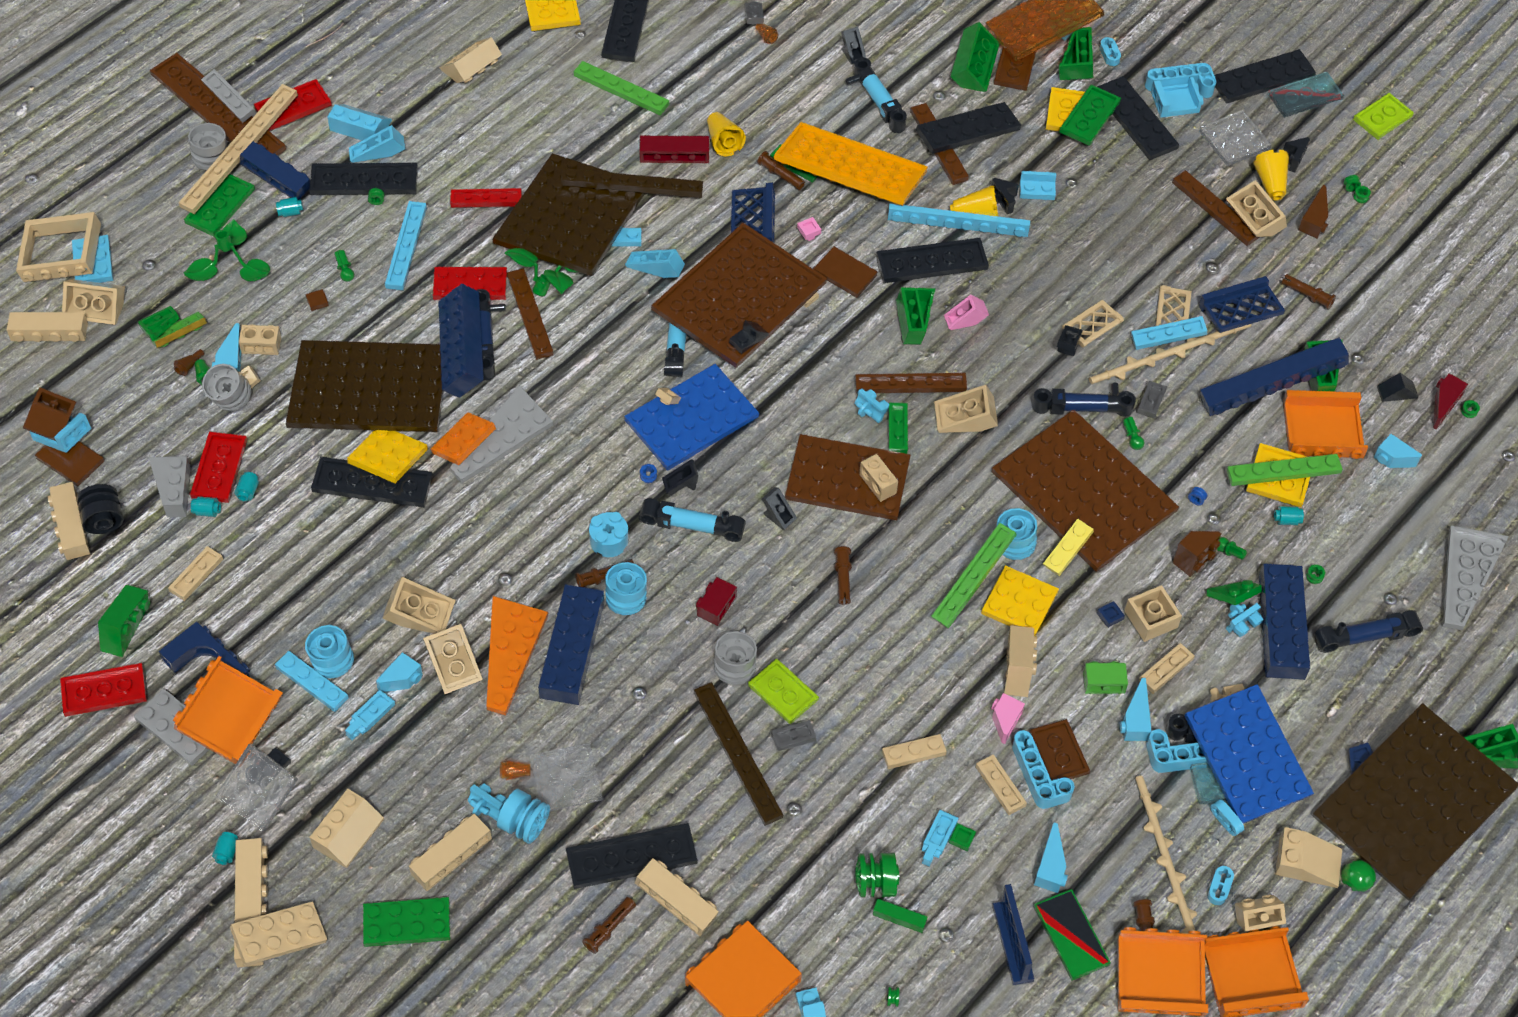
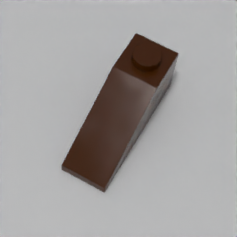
M1325 185L1321 187L1303 216L1298 229L1318 239L1321 233L1324 234L1329 225L1326 223L1328 219V202Z

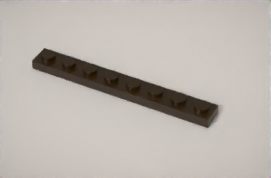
M563 168L561 185L696 198H702L703 181Z
M711 682L694 689V695L764 826L782 819L783 813L713 683Z

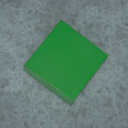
M957 823L949 844L968 852L975 838L976 831Z

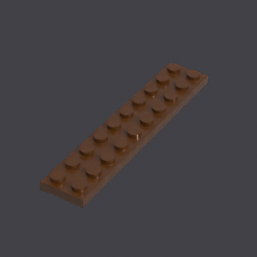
M178 53L150 69L151 75L206 123L221 126L229 143L236 138L253 118L251 116L242 123L202 82L201 79L205 76ZM269 130L256 142L258 145H263L272 154L279 155L286 150V145Z

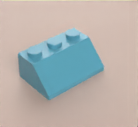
M335 104L327 116L330 131L359 140H364L387 128L392 121L391 118L346 104Z

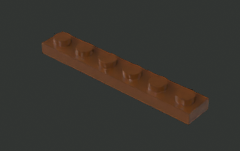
M927 103L910 108V113L917 125L936 120ZM953 148L934 153L952 185L968 181L969 175Z
M1186 170L1173 178L1172 183L1246 246L1260 238L1253 234L1234 210Z
M524 268L507 272V278L535 359L554 356Z
M966 373L855 374L856 394H858L860 389L865 391L872 389L875 393L967 391Z

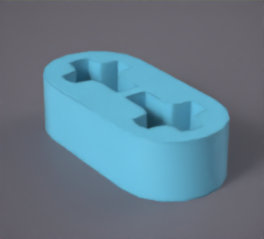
M1110 37L1103 38L1099 48L1106 64L1110 66L1118 65L1121 53L1115 40Z
M1219 799L1211 805L1210 808L1213 815L1232 836H1236L1244 831L1242 821L1223 800Z
M1220 866L1215 871L1207 896L1208 900L1214 905H1222L1228 897L1234 879V873L1231 868ZM1222 873L1226 874L1224 883L1220 882ZM1219 888L1221 889L1220 897L1216 898L1215 893Z

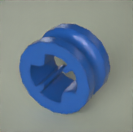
M652 464L643 465L640 468L641 480L645 483L654 482L657 479L656 467ZM648 471L651 472L650 476L646 475Z
M1194 487L1188 495L1190 502L1198 506L1203 505L1204 500L1208 497L1206 491L1200 487Z

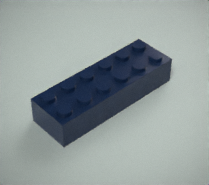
M460 284L438 301L442 390L458 398L484 381L479 292L464 284Z
M1263 563L1259 574V584L1262 588L1260 602L1261 616L1264 619L1262 621L1265 677L1305 680L1310 670L1303 567Z
M565 584L538 686L540 699L579 705L605 603L604 591Z

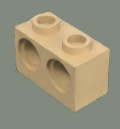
M242 325L239 338L242 354L279 355L281 343L279 326Z
M877 454L861 462L859 475L880 502L897 493L898 480Z

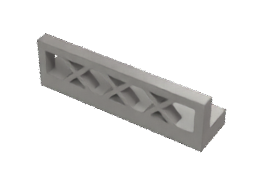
M215 69L201 79L242 123L249 117H254L257 114L254 108Z

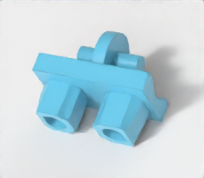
M860 389L854 403L859 408L858 415L863 417L867 414L880 423L883 420L884 414L888 411L889 403L885 400L878 402L876 400L877 395L872 389L868 391Z
M1256 603L1246 611H1244L1247 608L1245 604L1241 606L1239 604H1232L1230 606L1231 612L1228 616L1231 619L1235 618L1230 621V625L1226 627V630L1229 633L1234 631L1239 637H1242L1250 630L1245 624L1247 620L1254 628L1261 624L1264 619L1258 612L1261 608L1259 604Z
M485 783L479 787L475 784L471 786L468 802L474 807L472 814L479 816L483 813L497 821L499 813L507 800L506 797L498 794L494 798L491 796L490 787Z

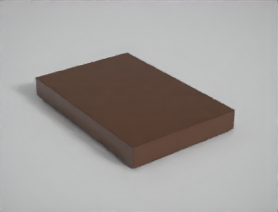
M1003 44L994 85L1027 91L1036 51Z
M835 246L813 268L826 277L827 281L856 298L878 274V271Z
M79 441L66 453L45 445L35 454L37 460L68 481L73 482L77 487L104 462L102 456Z
M1067 719L1029 730L1051 781L1060 778H1069L1071 780L1090 774L1088 764Z

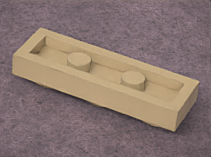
M207 546L168 587L169 592L185 601L222 562V555Z
M1180 643L1139 678V682L1142 678H1146L1147 689L1154 694L1193 661L1195 655Z
M941 734L882 748V754L888 769L945 756L947 753Z
M994 755L976 763V769L1008 815L1026 807L1027 802Z

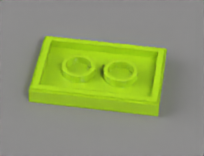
M1388 93L1354 115L1353 120L1379 140L1413 117L1414 112L1391 93Z
M775 659L748 682V686L789 724H792L819 700V696L778 659Z

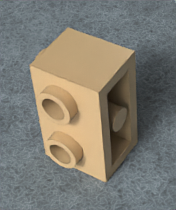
M1264 895L1261 899L1255 900L1247 898L1239 903H1235L1237 924L1244 931L1286 924L1284 903L1274 895Z

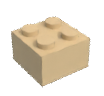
M1162 585L1128 599L1124 610L1144 642L1178 628L1182 618L1179 610Z

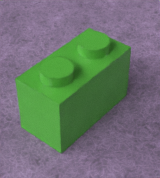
M1094 661L1085 664L1083 671L1085 694H1125L1128 686L1126 663L1116 661L1099 663Z

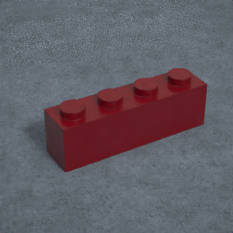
M640 135V163H709V136Z

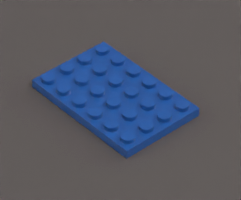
M713 364L670 389L681 397L678 404L666 405L660 401L661 398L656 397L625 415L624 420L668 471L759 417V412L716 364Z
M1258 684L1189 711L1184 715L1230 808L1243 824L1314 794Z

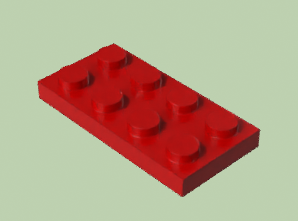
M317 79L292 88L297 90L298 95L269 127V131L332 106L331 100ZM271 97L254 103V109L256 110V112H258Z
M435 267L433 300H440L460 284H464L474 290H487L490 294V300H506L507 267Z
M218 432L208 433L191 489V499L210 497L217 498L219 502L229 503L247 443L246 436Z
M142 663L60 678L62 707L65 717L147 702Z

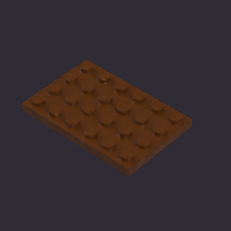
M800 434L785 499L897 521L911 454ZM875 454L880 457L898 480L897 493L882 502L879 501L859 475L861 462Z

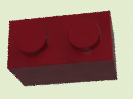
M716 577L713 583L710 582L708 584L704 597L698 599L696 608L698 617L718 626L737 597V586Z

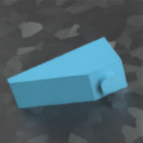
M391 125L349 147L350 161L353 163L391 157L405 150L404 137Z
M676 249L631 252L625 264L627 268L662 278L679 277L685 265Z
M235 323L215 354V362H212V367L218 364H228L238 372L241 371V349L239 346L241 328L239 323Z
M1146 678L1141 679L1124 719L1120 721V733H1123L1124 741H1148L1152 732Z
M1053 823L1034 885L1058 893L1060 886L1065 887L1068 875L1064 874L1066 862L1058 824Z

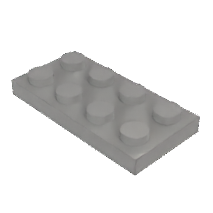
M163 688L134 715V719L193 766L210 749L174 729L175 722L173 719L179 710L182 712L186 706Z

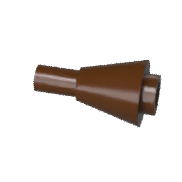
M199 349L192 355L175 360V372L179 375L187 376L195 362L204 355L203 350Z

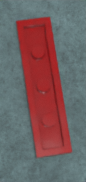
M521 188L451 189L450 205L451 208L514 207L522 197Z

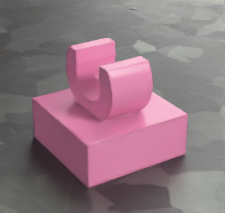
M813 217L797 223V228L805 240L811 241L815 239V236L821 234V228Z

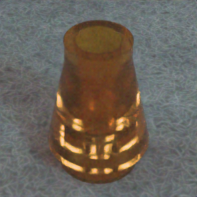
M766 24L756 25V30L766 43L772 44L777 41L779 35L775 28Z
M509 760L500 762L501 779L511 780L530 776V764Z

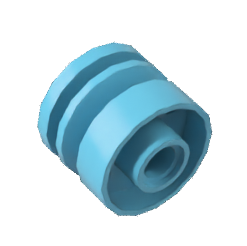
M1014 508L1004 511L997 520V526L999 523H1002L1016 532L1017 535L1005 550L1003 556L1012 560H1022L1029 557L1035 551L1037 545V520L1033 514L1024 509Z
M630 562L612 566L606 574V604L609 609L617 614L632 615L639 612L645 606L647 599V577L644 570L637 564Z
M325 625L314 629L308 635L305 642V650L315 671L329 679L340 677L348 672L354 662V653L342 629L333 625Z
M517 788L505 801L498 816L497 827L510 834L516 831L517 838H523L524 842L531 844L539 836L546 824L550 813V805L545 802L541 803V800L537 798L532 800L530 794Z

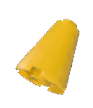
M720 112L710 114L707 118V124L713 149L719 155L725 157L734 155V152L737 150L740 151L746 141L742 128Z
M1268 150L1258 154L1253 162L1267 194L1271 199L1277 201L1286 195L1289 155L1284 150H1279V153Z
M994 185L953 200V204L950 205L951 211L998 216Z

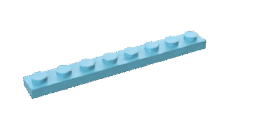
M891 203L889 205L888 220L1019 237H1028L1030 220L907 205L902 206Z

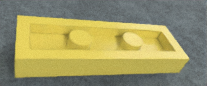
M1077 519L1044 561L1043 565L1060 576L1094 532L1093 528Z

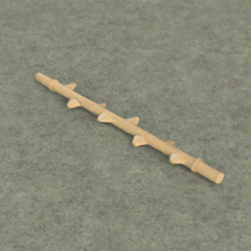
M1252 324L1219 333L1217 328H1215L1216 332L1200 338L1187 339L1186 343L1167 350L1157 348L1156 354L1139 360L1128 356L1127 364L1089 378L1090 384H1095L1106 379L1109 380L1114 376L1125 380V372L1144 365L1154 367L1155 361L1174 354L1185 358V350L1205 343L1214 345L1216 339L1232 333L1236 334L1240 330L1251 327Z
M1142 775L1137 776L1135 779L1141 794L1140 798L1143 800L1149 822L1143 829L1153 833L1161 853L1156 863L1166 868L1173 889V893L1167 897L1168 902L1178 904L1185 924V928L1180 933L1188 934V931H1196L1192 919L1197 916V912L1187 907L1180 883L1186 879V875L1176 872L1168 851L1173 842L1163 836L1156 813L1162 809V805L1151 801V794L1148 792L1144 777Z

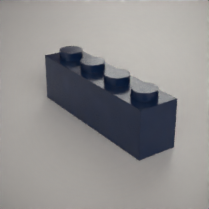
M253 141L240 154V165L288 197H297L299 200L310 189V179L305 173H300L290 163H285L278 155L267 151L263 145H258Z

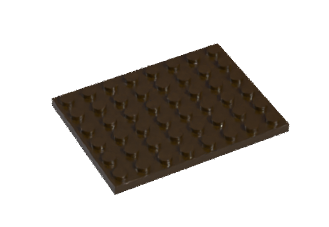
M552 153L494 235L493 244L508 249L522 248L534 254L538 259L592 276L645 193L561 185L563 168L598 172L609 171Z
M301 340L287 412L286 428L438 432L443 398L440 344Z
M1422 703L1338 787L1312 816L1359 858L1372 866L1376 873L1409 901L1516 791L1518 782Z

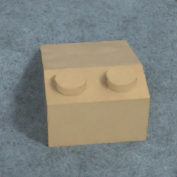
M987 385L934 401L939 433L981 432L998 426L994 396Z
M401 577L394 584L382 618L402 627L435 634L446 630L455 600Z
M462 624L423 638L444 694L483 680Z
M1284 827L1279 838L1275 875L1338 888L1342 849L1306 831Z

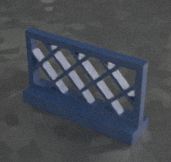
M773 182L766 183V187L732 190L731 233L737 228L736 225L742 221L775 243V190ZM763 193V196L759 200L754 198L756 194ZM739 195L746 196L741 202L736 199V196ZM749 200L754 202V204L750 207L744 205ZM760 206L763 210L758 214L753 211L756 207ZM741 207L746 210L741 215L736 213ZM749 213L752 214L754 217L747 221L745 217ZM758 219L763 222L759 227L753 225Z
M1266 276L1203 294L1199 304L1201 311H1206L1219 333L1285 314V309L1269 287V280ZM1267 293L1269 298L1266 299L1259 295ZM1249 298V299H1252V300H1254V301H1253V303L1251 304V303H1248V302H1245V301H1242V300ZM1259 301L1265 303L1266 305L1263 308L1255 305V302ZM1234 303L1237 304V307L1235 309L1226 305ZM1268 305H1271L1276 307L1278 310L1273 311L1267 309ZM1243 306L1246 308H1250L1249 312H1245L1239 310V307ZM1219 308L1221 309L1220 313H1217L1212 311L1211 309ZM1253 309L1262 312V314L1257 316L1251 314V311ZM1225 310L1234 314L1232 317L1223 315V311ZM1237 314L1246 317V319L1238 320L1235 319V316ZM1222 319L1230 323L1222 326L1219 320Z
M1011 884L1004 886L1001 901L993 903L992 908L1012 985L1034 982L1035 978Z

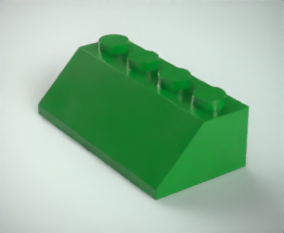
M980 22L964 29L950 77L961 88L986 92L1000 43Z

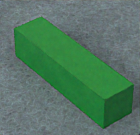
M877 899L873 910V916L923 933L928 918L925 915Z

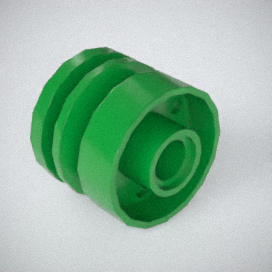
M895 852L880 853L879 862H875L873 853H869L868 863L865 862L864 853H858V860L855 865V881L860 898L866 897V888H869L870 897H874L876 888L880 889L882 897H896L897 885H899V866L896 864Z

